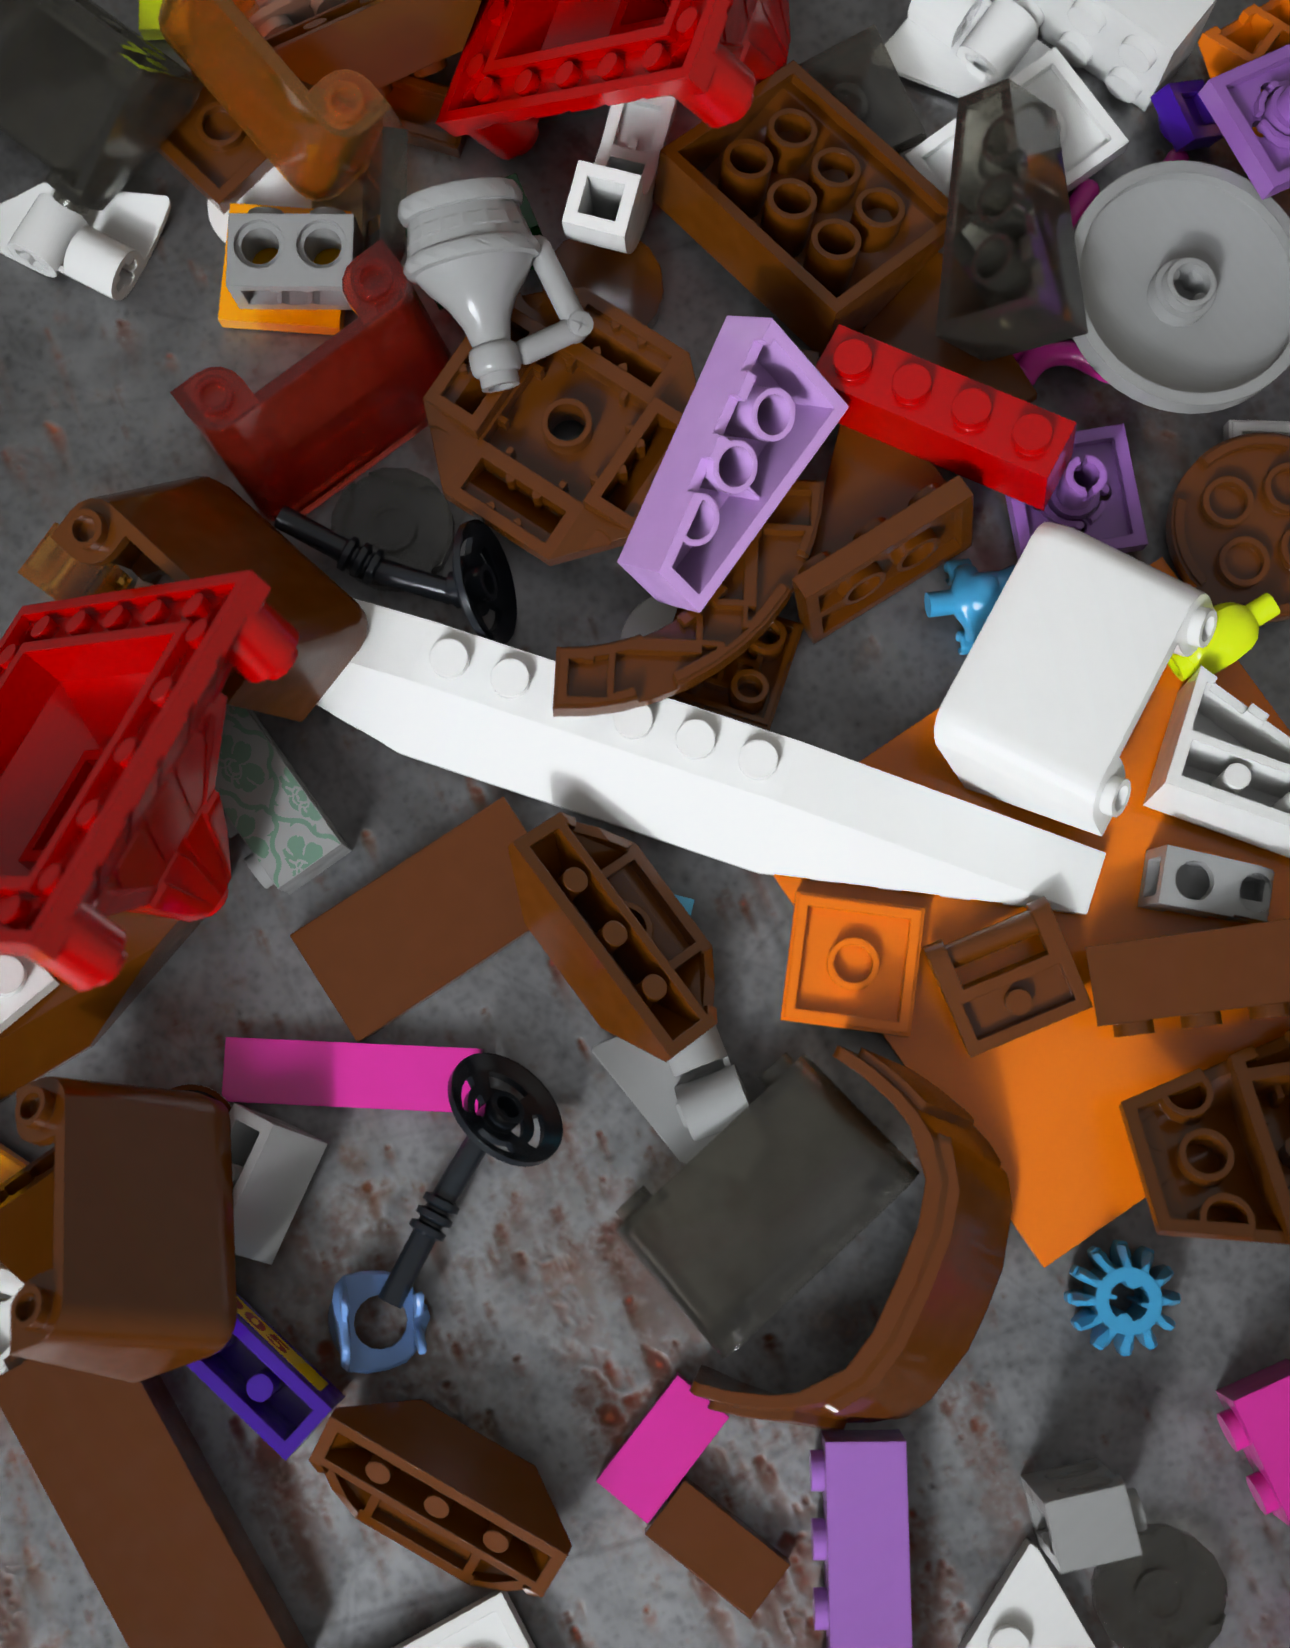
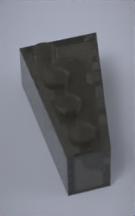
M1010 78L958 98L935 336L979 360L987 362L1087 334L1088 328L1056 110Z

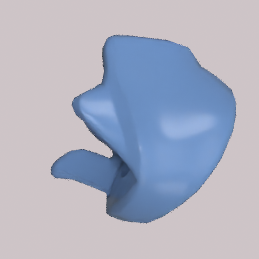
M366 1270L344 1275L334 1285L333 1297L328 1312V1328L332 1341L340 1354L341 1367L347 1372L369 1374L387 1371L405 1364L417 1350L420 1355H424L427 1350L425 1331L431 1317L428 1306L424 1303L422 1291L416 1293L412 1287L403 1304L407 1322L406 1329L400 1340L386 1348H371L362 1343L356 1335L354 1328L355 1313L364 1301L379 1295L390 1272Z

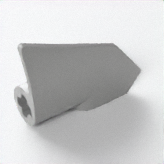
M716 1025L667 1062L619 1037L594 1045L592 1053L680 1162L741 1180H748L764 1152L767 1142L735 1064L731 1065Z

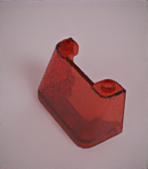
M382 239L358 255L346 267L342 278L343 293L358 318L253 394L244 380L233 370L224 367H208L197 372L170 392L258 510L271 521L275 522L279 512L285 505L306 516L429 426L423 397L448 363L452 354L414 286L403 273L401 263Z

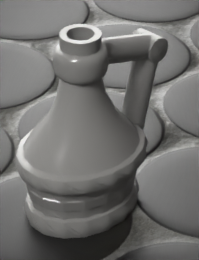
M502 177L464 179L431 186L402 199L398 206V219L402 226L407 229V260L404 264L403 274L408 281L419 285L431 298L443 306L462 327L472 347L469 352L471 372L476 379L480 380L481 389L484 393L504 391L520 384L518 371L521 368V364H531L574 343H581L591 333L594 325L590 314L583 310L548 239L542 235H532L520 209L523 192L518 183L513 179ZM533 265L560 321L515 343L511 341V316L516 296Z

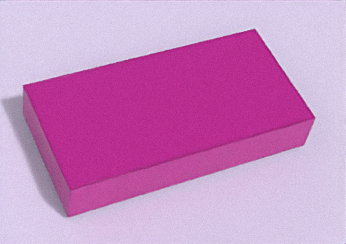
M679 1372L676 1373L596 1478L597 1483L647 1524L729 1419V1414L708 1409L707 1406L710 1400L692 1394L689 1391L692 1383Z

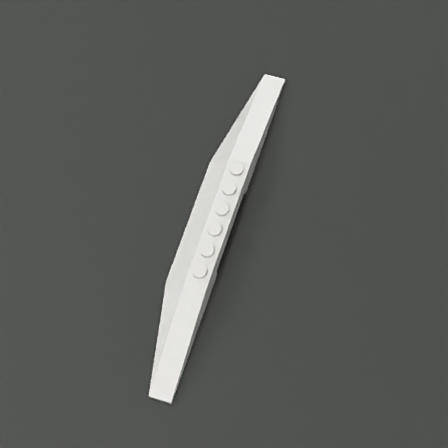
M163 573L162 578L156 585L174 581L166 573ZM138 577L135 588L151 586L154 584L142 581ZM358 599L354 600L361 606L367 618L368 629L366 639L360 650L316 704L330 712L333 716L382 742L401 755L757 874L800 877L812 881L878 887V889L934 894L946 898L1003 903V905L1025 908L1026 903L1045 896L1053 911L1086 915L1106 856V852L802 741L670 698L623 712L594 716L553 717L556 661L441 623Z

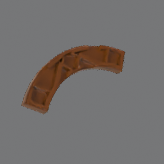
M798 479L795 481L700 613L685 610L677 616V620L643 637L641 634L604 644L557 647L553 717L594 716L623 712L653 704L690 689L715 675L742 655L769 628L794 592L792 578L798 575L799 569L809 560L813 550L822 512L825 481Z

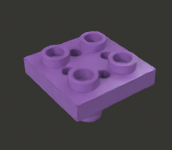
M1290 44L1209 79L1198 93L1262 200L1290 188ZM1252 127H1256L1257 131L1262 133L1264 137L1255 135Z
M1124 423L1076 431L1072 458L1044 511L1035 510L1033 506L1005 495L1017 560H1019L1037 527L1043 522H1053L1075 528L1079 531L1084 528L1085 534L1123 553L1141 551L1148 545ZM1109 493L1108 500H1099L1100 495L1106 496Z

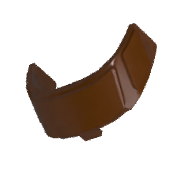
M837 1045L832 1057L864 1077L895 1106L910 1126L926 1179L916 1232L896 1283L872 1334L846 1369L797 1393L775 1394L740 1382L708 1366L701 1365L689 1391L698 1397L710 1400L707 1406L710 1410L740 1417L833 1431H843L846 1423H872L905 1418L933 1398L968 1352L987 1312L1003 1270L1012 1213L1009 1179L1006 1172L1000 1167L1002 1162L994 1149L973 1125V1117L942 1090L915 1071L861 1047L858 1054Z

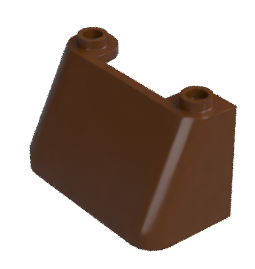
M195 476L89 498L79 502L72 508L51 535V538L72 558L83 564L103 566L113 563L131 569L142 581L154 585L159 582L163 573H166L174 582L247 570L254 571L271 587V591L266 601L299 632V642L296 647L298 649V657L285 675L276 680L267 679L259 683L249 682L233 668L222 690V693L227 697L228 705L303 722L360 650L367 636L368 623L366 614L361 606L234 490L210 477Z
M52 1076L40 1078L16 1089V1127L22 1140L38 1146L55 1143L53 1268L37 1274L28 1280L12 1301L10 1308V1355L137 1383L210 1357L222 1350L232 1336L237 1317L231 1123L229 1111L223 1102L192 1091Z

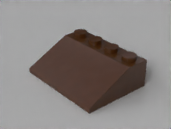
M794 60L755 85L752 104L740 120L720 128H711L702 121L662 148L659 154L652 199L813 351L819 352V357H821L839 324L857 332L864 329L957 233L968 217L966 213Z

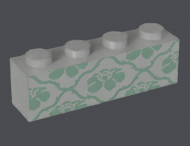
M226 704L215 790L220 793L228 836L232 838L239 833L252 853L245 857L244 860L264 888L268 889L275 884L277 889L291 895L352 850L254 711Z

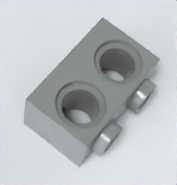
M254 207L248 213H229L226 287L239 309L362 310L364 238L355 215L346 214L344 211L333 207L314 208L310 211V214L284 213L272 207ZM267 248L278 249L276 256L271 261L264 264L252 263L254 257L261 250ZM334 248L341 250L339 256L331 263H314L316 256L325 249Z
M1098 1458L1020 1475L1036 1542L1060 1574L1143 1555L1137 1532L1147 1530V1523L1140 1497L1135 1488L1126 1489L1121 1475H1115Z

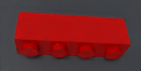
M838 325L815 366L849 406L838 422L839 424L1044 511L1072 458L1077 422L843 325Z

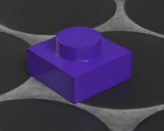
M1203 79L1168 83L1150 97L1159 115L1158 125L1160 131L1173 145L1175 152L1210 147L1224 137L1198 95L1205 85Z

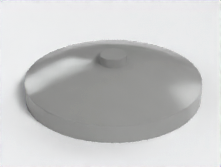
M1185 160L1164 161L1149 164L1122 175L1104 188L1080 216L1070 233L1061 260L1060 297L1062 310L1071 336L1081 354L1091 367L1115 389L1133 400L1159 410L1185 414L1210 413L1233 407L1252 398L1272 383L1290 365V218L1272 197L1262 200L1251 181L1228 169L1213 164Z

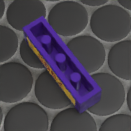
M236 1292V1326L230 1340L219 1352L210 1357L187 1364V1366L286 1461L346 1396Z

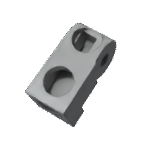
M1167 844L1146 850L1137 907L1162 912L1172 911L1204 918L1211 916L1221 920L1245 924L1268 922L1275 872L1263 866Z

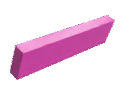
M226 1037L222 1096L228 1102L452 1112L448 1099V1081L452 1071L464 1058L473 1054L483 1053L484 1049ZM467 1080L464 1082L461 1092L463 1108L465 1096L471 1089ZM477 1099L475 1100V1112L480 1109Z

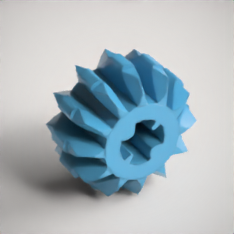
M1113 1240L1110 1248V1260L1099 1247L1091 1246L1087 1249V1254L1094 1268L1088 1271L1081 1266L1073 1264L1069 1270V1273L1074 1278L1084 1282L1083 1290L1070 1289L1064 1292L1065 1302L1076 1306H1085L1071 1319L1072 1326L1078 1331L1088 1330L1093 1327L1090 1334V1344L1099 1350H1103L1113 1339L1116 1352L1122 1356H1130L1134 1348L1135 1336L1145 1348L1149 1350L1156 1348L1158 1345L1157 1339L1151 1327L1156 1324L1168 1331H1172L1175 1328V1321L1161 1313L1162 1306H1174L1181 1302V1296L1178 1292L1160 1289V1287L1170 1281L1174 1275L1173 1270L1165 1264L1151 1268L1154 1261V1251L1146 1246H1140L1131 1256L1130 1248L1126 1241ZM1118 1283L1134 1289V1296H1126L1128 1300L1132 1301L1131 1306L1126 1311L1109 1305V1299H1117V1296L1112 1294L1111 1291Z

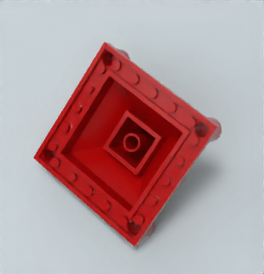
M482 0L435 124L453 137L469 135L500 159L509 160L516 156L524 155L533 147L539 134V118L559 115L567 111L576 112L594 109L605 104L611 106L634 102L641 98L651 99L672 95L711 128H720L735 123L749 110L753 101L755 85L787 64L789 44L791 42L789 0Z
M240 571L24 605L15 616L0 640V954L25 955L79 992L86 991L95 986H104L112 981L121 971L126 960V933L122 927L107 916L121 912H130L192 922L214 915L226 902L229 894L228 884L232 878L228 831L220 793L215 790L227 697L222 693V690L233 668L249 682L259 683L267 679H279L291 669L298 657V649L296 647L299 642V632L266 601L271 587L254 571Z

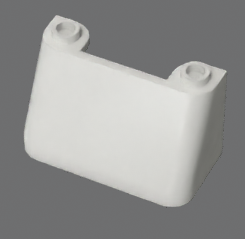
M1043 522L1037 527L1027 543L939 708L934 725V740L938 749L964 788L1103 836L1111 818H1116L1122 814L1130 798L1131 782L1125 778V768L1120 755L1172 654L1184 657L1191 656L1198 647L1205 648L1214 635L1217 625V612L1214 610L1210 597L1207 593L1075 528L1053 522Z

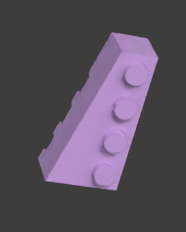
M726 316L617 563L658 602L697 613L703 610L849 408L847 403L773 318Z

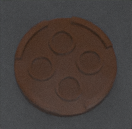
M1263 432L1244 434L1225 440L1206 451L1187 470L1175 488L1169 503L1166 518V539L1172 562L1183 582L1207 593L1213 606L1227 602L1246 605L1264 593H1269L1276 601L1280 614L1266 623L1290 619V436Z

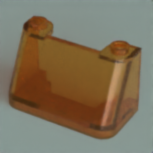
M162 0L158 21L160 31L166 42L288 183L306 199L322 202L329 201L340 195L407 133L392 106L376 87L359 72L349 69L335 70L323 77L315 86L308 90L248 20L260 9L255 0Z

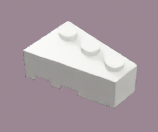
M1201 665L1177 693L1143 806L1290 858V737L1269 723L1267 718L1270 715L1257 705L1252 703L1248 707L1217 685L1215 681L1218 677Z

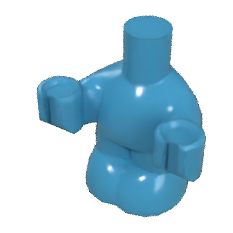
M969 558L947 561L944 564V571L948 572L949 578L946 579V583L951 586L950 589L925 593L924 605L928 618L954 615L963 626L964 630L956 633V641L960 642L961 646L958 649L960 655H967L971 650L1016 565H1010L997 571L979 572L972 565Z

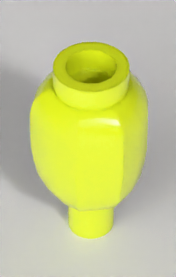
M1266 592L1246 605L1227 602L1213 606L1217 612V625L1210 643L1205 648L1198 647L1188 657L1172 654L1168 662L1172 672L1179 680L1184 681L1191 677L1201 665L1215 675L1236 662L1253 648L1258 639L1259 627L1280 614V609L1273 597Z

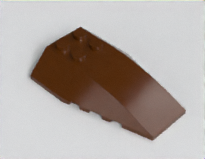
M1290 1029L1280 1038L1256 1048L1253 1046L1247 1047L1229 1055L1228 1059L1203 1071L1198 1068L1120 1103L1119 1109L1157 1235L1290 1245Z

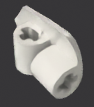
M911 0L908 18L880 50L872 56V64L919 84L976 104L1043 56L1051 48L1037 39L1039 30L1034 18L1022 6L1012 0H994L993 3L990 0Z
M43 182L16 197L0 203V253L45 276L55 278L60 272L115 301H120L128 296L145 269L169 216L171 202L166 195L123 192Z

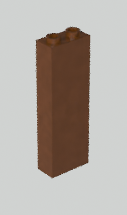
M10 1355L3 1360L9 1371L0 1376V1407L129 1648H309L160 1374L137 1383H131Z

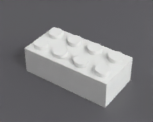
M1217 0L1012 1L1022 6L1034 18L1038 25V36L1053 47L1056 46L1071 66L1076 68L1083 67L1105 83L1108 91L1115 98L1125 103H1133L1146 112L1152 104L1150 97L1167 85L1189 58Z

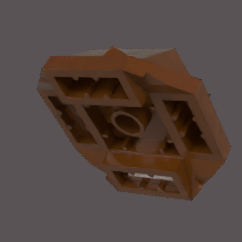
M576 287L573 290L583 310L590 314L593 319L594 325L591 333L581 343H574L531 364H521V368L518 371L520 380L518 386L499 392H482L480 380L476 379L471 372L469 352L472 347L466 336L423 397L445 498L549 566L625 545L697 384L689 352L585 287ZM546 291L523 296L521 292L517 294L511 316V341L516 343L520 339L560 321ZM566 420L577 421L585 427L580 436L568 441L554 437L552 431L556 425Z

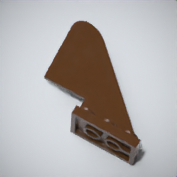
M937 252L881 312L865 326L864 335L1026 402L1032 403L1037 400L1038 393L950 258L942 253ZM840 424L824 487L822 512L813 550L809 560L799 569L798 575L792 578L799 620L801 624H804L803 629L813 644L972 546L974 494L960 475L946 482L932 463Z

